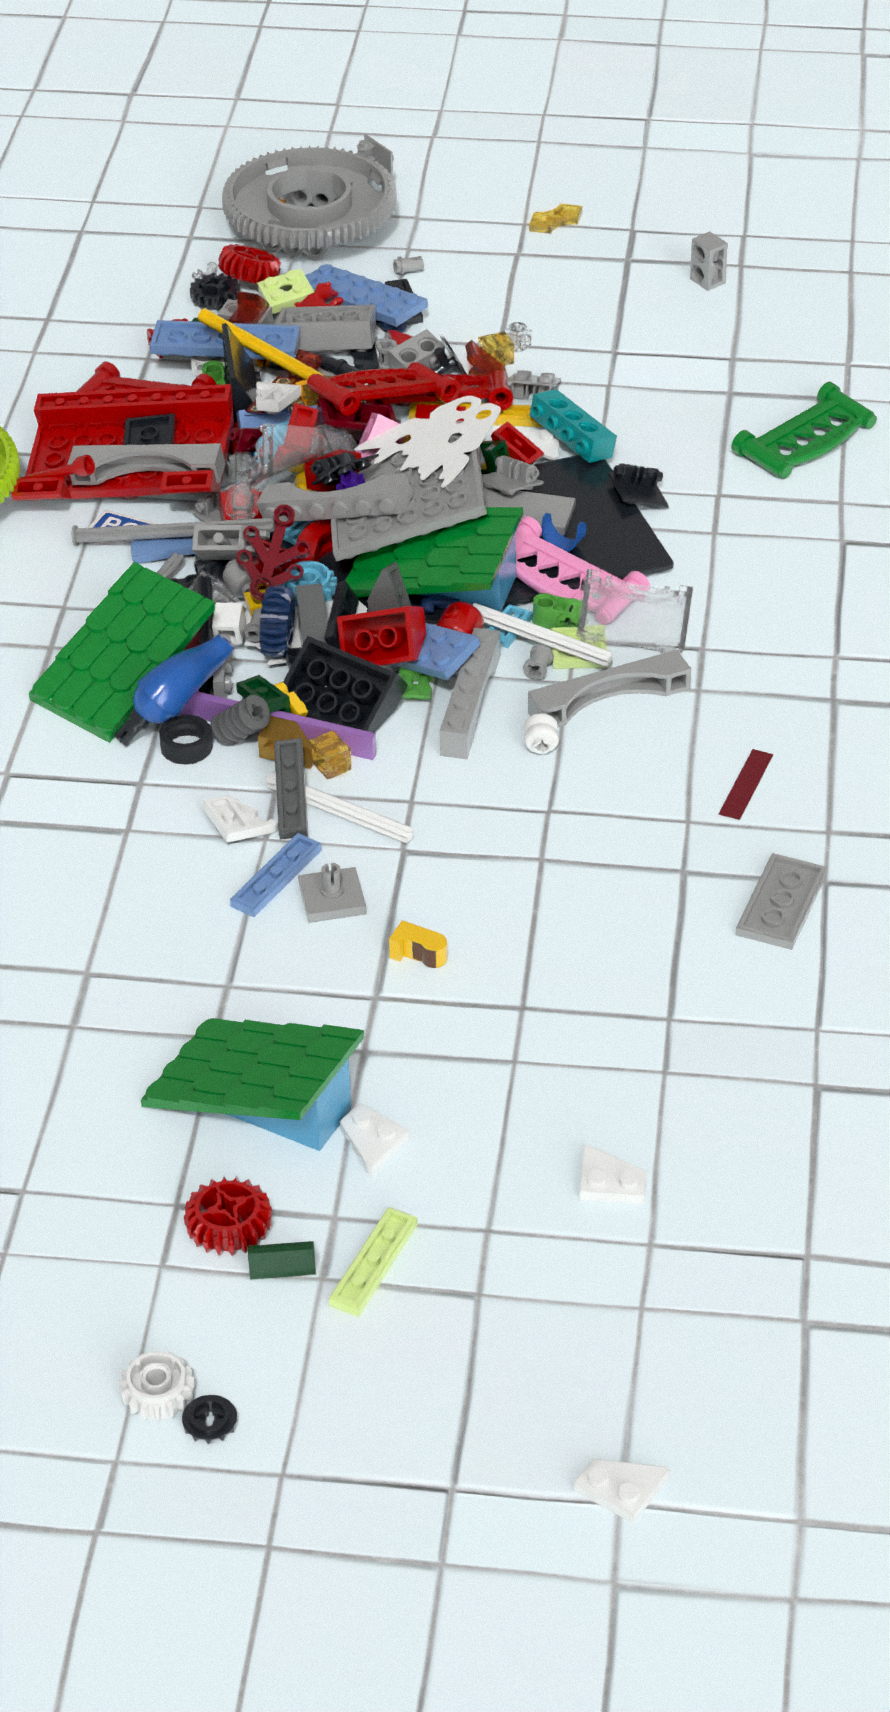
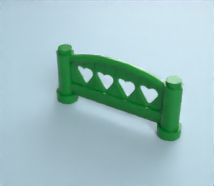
M829 381L818 391V404L758 438L747 430L740 431L733 439L731 449L741 457L747 456L778 478H787L792 471V466L811 461L832 451L845 442L860 426L868 429L872 428L877 421V416H875L873 411L841 392L839 386ZM829 416L848 421L836 426L831 423ZM812 426L830 429L831 431H826L824 435H817L814 433ZM795 436L811 438L814 441H808L807 445H800L797 443ZM778 446L794 448L796 451H791L789 455H783L780 453Z

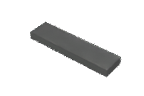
M302 738L274 741L280 839L293 838L297 833L308 836Z

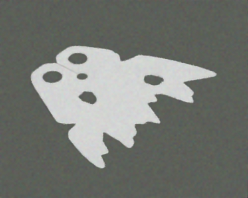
M475 396L461 397L436 408L430 413L429 419L413 418L362 443L354 450L380 448L376 453L379 456L375 458L374 464L381 462L398 451H403L401 455L409 456L400 468V471L408 467L414 468L419 466L418 473L421 474V480H425L432 472L443 465V471L439 479H444L441 485L444 488L456 478L469 462V456L464 453L473 451L480 446L498 418L501 408L492 403L481 405L482 400ZM463 402H470L472 404L465 411L456 410L457 406ZM480 411H491V415L485 419L476 418ZM458 419H464L462 423H456ZM452 434H462L455 442H448ZM411 435V439L406 443H396L399 438Z

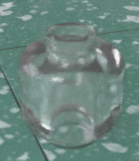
M244 482L230 487L226 492L225 513L232 520L255 518L258 515V491L251 487L250 484Z

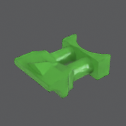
M400 667L399 675L408 684L401 699L431 700L432 688L429 682H433L434 676Z

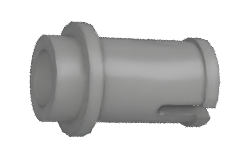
M399 256L393 260V269L399 275H403L404 272L423 271L424 262L422 256L411 258Z
M261 609L253 611L250 623L246 624L244 628L246 638L252 642L260 640Z

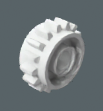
M154 1351L146 1354L143 1353L134 1361L131 1360L129 1362L128 1370H122L121 1372L122 1381H119V1389L123 1405H129L131 1414L137 1413L142 1419L147 1418L158 1421L169 1417L172 1418L180 1410L184 1411L186 1401H192L193 1399L192 1390H195L194 1376H192L191 1366H185L184 1358H177L172 1355V1352Z

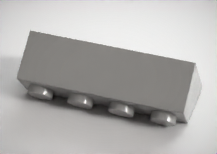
M376 304L286 307L281 309L275 325L300 326V337L296 353L299 351L319 353L322 350H332V352L339 353L346 349L364 352L372 349L375 342Z

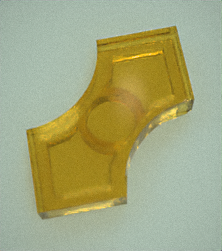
M560 203L553 210L535 212L529 224V231L551 234L558 227L571 224L578 225L583 206Z

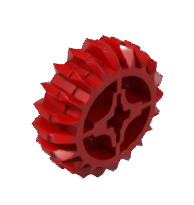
M238 244L224 246L218 259V267L225 275H229L231 278H236L239 281H245L246 283L257 284V282L263 281L266 278L279 276L281 270V262L277 257L252 246Z
M224 1176L220 1182L211 1179L209 1186L200 1184L198 1192H191L190 1200L186 1201L184 1224L189 1238L194 1240L196 1247L203 1246L206 1253L215 1249L218 1256L223 1251H229L231 1256H233L235 1250H241L246 1253L247 1246L257 1245L259 1240H265L267 1231L270 1230L272 1224V1207L270 1206L267 1193H262L260 1185L252 1186L250 1179L240 1182L237 1176L233 1181H228Z

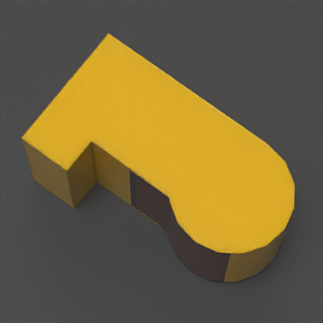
M402 920L389 938V957L397 961L407 957L419 962L422 961L427 967L439 968L447 962V939L438 932Z

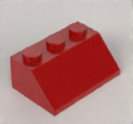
M405 606L337 617L341 650L379 666L418 660L426 637L424 607Z

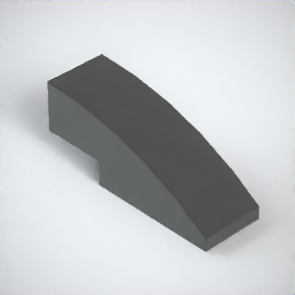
M322 583L295 586V604L301 647L307 636L328 644L324 639L328 622Z

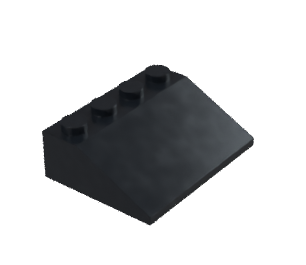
M223 323L226 384H231L233 423L238 422V410H246L256 400V383L258 381L261 382L260 371L255 372L254 362L227 323Z
M307 636L283 681L287 686L288 692L294 691L300 701L305 704L308 710L306 717L373 733L397 708L408 687V684L398 673L310 636Z

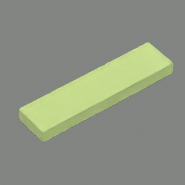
M388 1207L329 1297V1306L359 1317L417 1227L418 1218Z

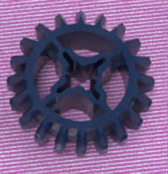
M276 585L269 586L265 590L259 628L260 647L264 656L286 658V651L290 650L292 646L296 605L295 593L291 587Z

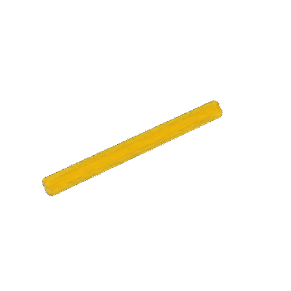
M206 308L201 309L197 318L201 323L221 334L222 324L227 323L242 346L303 380H307L312 374L324 376V374Z

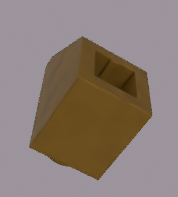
M270 716L268 725L262 728L258 735L259 757L275 761L274 741L302 738L304 766L307 769L313 767L312 744L298 723Z

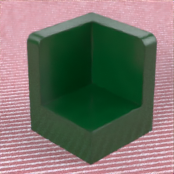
M505 440L483 441L480 444L485 460L480 465L481 474L497 472V466L495 465L497 457L503 455L510 457Z

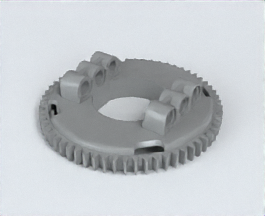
M310 145L308 148L300 146V148L294 149L292 147L288 150L283 148V151L275 150L274 153L267 152L265 156L260 154L258 159L253 157L252 162L246 161L245 165L241 164L240 168H236L235 172L231 173L225 182L222 192L224 215H226V220H229V224H233V228H237L238 232L243 231V235H249L250 239L256 238L257 242L260 241L263 250L268 253L274 254L283 249L287 255L297 257L303 252L313 260L322 259L329 247L333 245L335 247L338 246V242L345 245L346 240L354 242V238L362 239L363 235L369 236V232H376L375 228L380 229L381 224L385 225L386 220H390V216H393L397 201L394 179L388 173V170L384 169L383 165H379V162H374L372 158H367L366 155L361 156L359 152L355 154L352 150L347 152L344 148L337 150L336 147L331 149L327 146L319 148V146L310 147ZM287 165L288 170L273 175L265 174V171ZM373 180L378 186H382V191L375 190L369 183ZM290 193V198L296 205L286 204L278 199ZM311 203L316 207H307L306 205Z

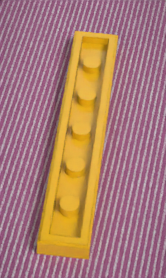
M443 401L411 402L409 420L415 418L417 404L444 405L446 403ZM463 402L458 406H466L467 410L471 407L472 404L468 402ZM512 404L508 409L500 411L498 418L493 424L503 425L508 421L513 426L543 427L529 416L531 405ZM480 411L476 418L485 419L491 415V411Z

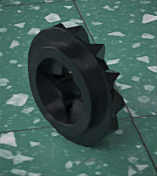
M218 1395L200 1396L192 1400L182 1413V1424L185 1434L192 1435L195 1442L203 1439L210 1444L211 1440L217 1438L223 1441L227 1433L234 1432V1426L238 1422L235 1406L228 1399ZM209 1412H212V1416H214L211 1426H207L205 1422Z

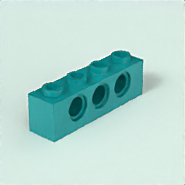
M557 389L533 394L529 416L589 463L613 457L617 435Z

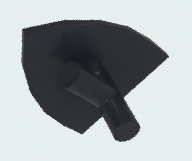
M440 333V338L451 358H447L441 347L436 348L434 354L440 365L432 370L442 375L457 366L462 374H467L443 333Z

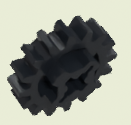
M214 273L204 274L202 279L195 278V282L191 283L190 298L193 303H198V307L206 306L207 309L211 307L216 309L222 308L228 299L239 300L241 294L238 279H232L229 275L224 276V273L219 274V276H215Z

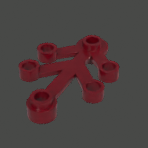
M286 504L279 505L274 510L273 521L276 527L269 550H267L259 537V530L255 526H248L244 529V541L252 545L264 565L262 574H260L252 562L250 551L242 549L236 555L237 565L244 568L251 579L249 591L251 596L257 601H263L265 592L262 593L258 590L260 586L268 588L269 586L283 585L289 581H300L304 570L299 564L290 565L288 571L272 577L275 568L297 557L306 558L310 554V544L305 540H300L295 546L279 553L286 528L293 524L295 518L293 508ZM286 516L288 521H281L279 517ZM248 532H253L256 534V536L254 538H249L246 534ZM300 546H304L307 549V551L300 552L297 548ZM245 555L249 558V560L243 562L239 559V557ZM298 570L300 575L293 576L291 571Z

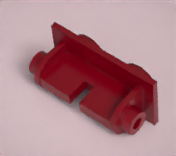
M273 427L233 428L229 432V439L237 444L236 452H256V442Z

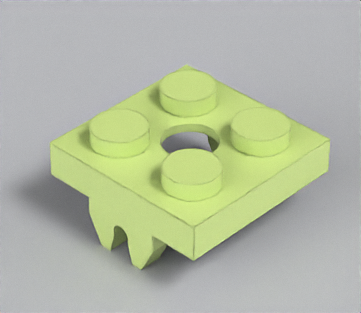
M302 269L290 270L285 274L269 277L257 282L259 292L267 306L272 307V314L280 312L282 308L296 307L294 305L296 302H301L308 295L314 293Z

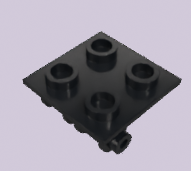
M344 452L332 457L315 460L311 465V471L316 474L317 480L311 484L323 483L324 486L333 484L338 481L340 475H345L351 470L356 473V471L370 467L372 465L371 461L377 458L379 454L356 459L354 454Z
M620 463L615 465L613 472H608V476L623 502L630 505L643 504L651 508H669L667 501L657 486V483L663 479V473L659 469Z

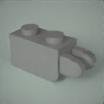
M194 525L192 551L202 560L236 559L238 551L242 549L250 551L252 556H258L252 545L246 543L243 539V532L246 526ZM259 530V537L261 540H269L270 532ZM248 532L246 534L249 538H254L256 536V534L253 532ZM245 555L239 557L241 559L249 560V558Z

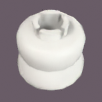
M544 713L528 717L523 727L526 747L538 754L554 750L559 742L557 721L551 715Z

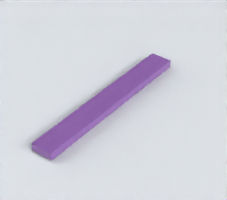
M197 691L179 715H194L211 722L213 716L240 701ZM279 710L270 713V716L296 721L314 747L373 760L376 756V733Z

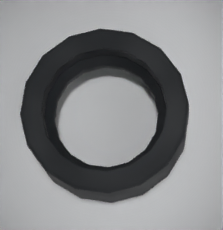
M194 715L173 717L162 724L159 730L161 753L167 760L173 763L194 764L204 760L212 751L211 726L201 717ZM188 735L200 738L197 741L185 744L173 741L180 736Z

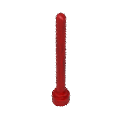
M83 455L77 457L72 464L19 477V479L64 477L71 474L84 477L94 473L95 463L90 455Z

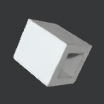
M216 603L212 624L214 637L218 634H227L231 637L232 645H242L246 624L243 603Z

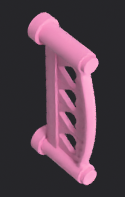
M524 516L521 519L515 532L516 577L538 593L578 599L583 603L585 612L595 614L594 619L596 623L604 627L610 625L635 599L642 598L650 590V583L642 573L631 571L621 580L539 538L542 535V528L534 518ZM532 555L537 556V565L534 567H528L524 562L517 561L520 558ZM554 566L559 567L558 577L549 578L547 574L539 572L541 569ZM575 577L580 578V587L578 589H571L568 585L560 583L563 580ZM602 589V598L598 601H594L590 596L582 594L586 591Z

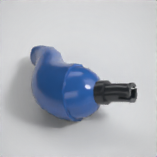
M218 634L199 646L169 657L137 681L138 685L133 694L134 709L129 714L130 718L114 736L117 739L120 738V742L128 746L142 728L146 729L150 723L159 724L167 722L174 716L177 717L194 694L230 656L235 648L232 643L221 634Z

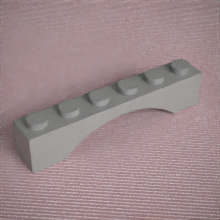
M221 444L73 446L67 464H72L77 457L83 455H90L95 463V471L92 475L81 477L71 474L72 485H98L123 474L141 471L175 472L214 470L216 481L220 483L225 459Z
M405 473L380 475L363 484L330 492L307 491L295 487L290 482L266 484L256 504L262 518L272 519L276 507L282 504L289 505L295 512L294 522L404 514L413 496V491ZM286 516L279 517L281 521H288Z
M487 628L473 629L472 635L478 637L481 645L461 665L440 728V756L468 759L483 692L489 677L496 672L500 660L501 631Z
M673 650L528 691V714L530 716L539 713L551 715L557 721L558 727L567 725L571 718L583 708L608 697L624 694L669 696L690 690L691 667L678 650Z

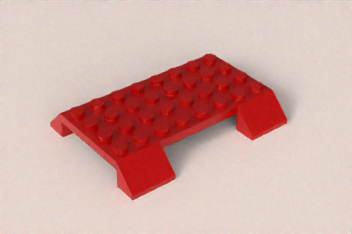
M231 384L38 394L33 410L38 428L25 476L67 465L73 446L123 445L125 420L127 418L175 413L176 416L175 444H221L226 463L230 443L229 432L233 428ZM214 470L133 472L108 479L98 485H72L70 475L64 477L17 479V485L14 486L11 498L16 501L217 493L220 492L223 474L220 483L216 481Z

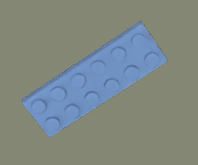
M330 264L321 265L319 269L305 275L314 291L318 283L330 282L332 288L338 292L337 297H342L344 300L341 306L376 304V320L395 327L428 308L427 298L383 284L380 281L368 279L365 276L356 275L348 270L333 267Z
M157 320L150 343V354L161 356L182 355L185 357L206 356L209 358L224 357L223 336L201 322ZM232 323L295 358L300 337V326ZM243 346L250 358L257 360L266 359Z

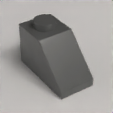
M393 562L382 569L367 600L368 612L411 606L397 562Z

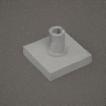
M331 863L330 871L328 864L322 866L321 872L298 875L308 923L366 915V904L356 867L340 869L338 864Z

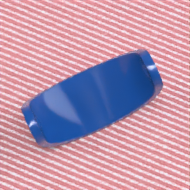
M545 513L542 518V535L545 541L569 552L584 539L586 523L580 522L578 524L576 539H568L556 530L552 523L551 514Z

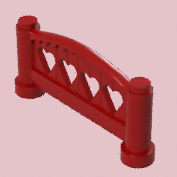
M104 361L95 369V374L76 392L183 387L187 385L120 377V372L114 364ZM200 374L192 381V386L217 385L215 380L207 374Z
M413 362L408 368L361 370L329 378L321 374H312L307 380V385L312 392L332 403L338 412L346 416L352 415L358 410L361 400L434 392L438 399L449 403L454 401L460 393V384L457 380L449 376L444 377L420 362ZM365 383H370V384H374V385H373V386H369V385H365Z
M494 370L489 375H442L444 377H452L459 382L460 393L456 399L465 396L489 399V403L499 406L501 411L508 409L513 403V393L510 387H508L506 374L502 370ZM424 392L366 400V403L390 405L392 403L442 400L438 399L434 392Z

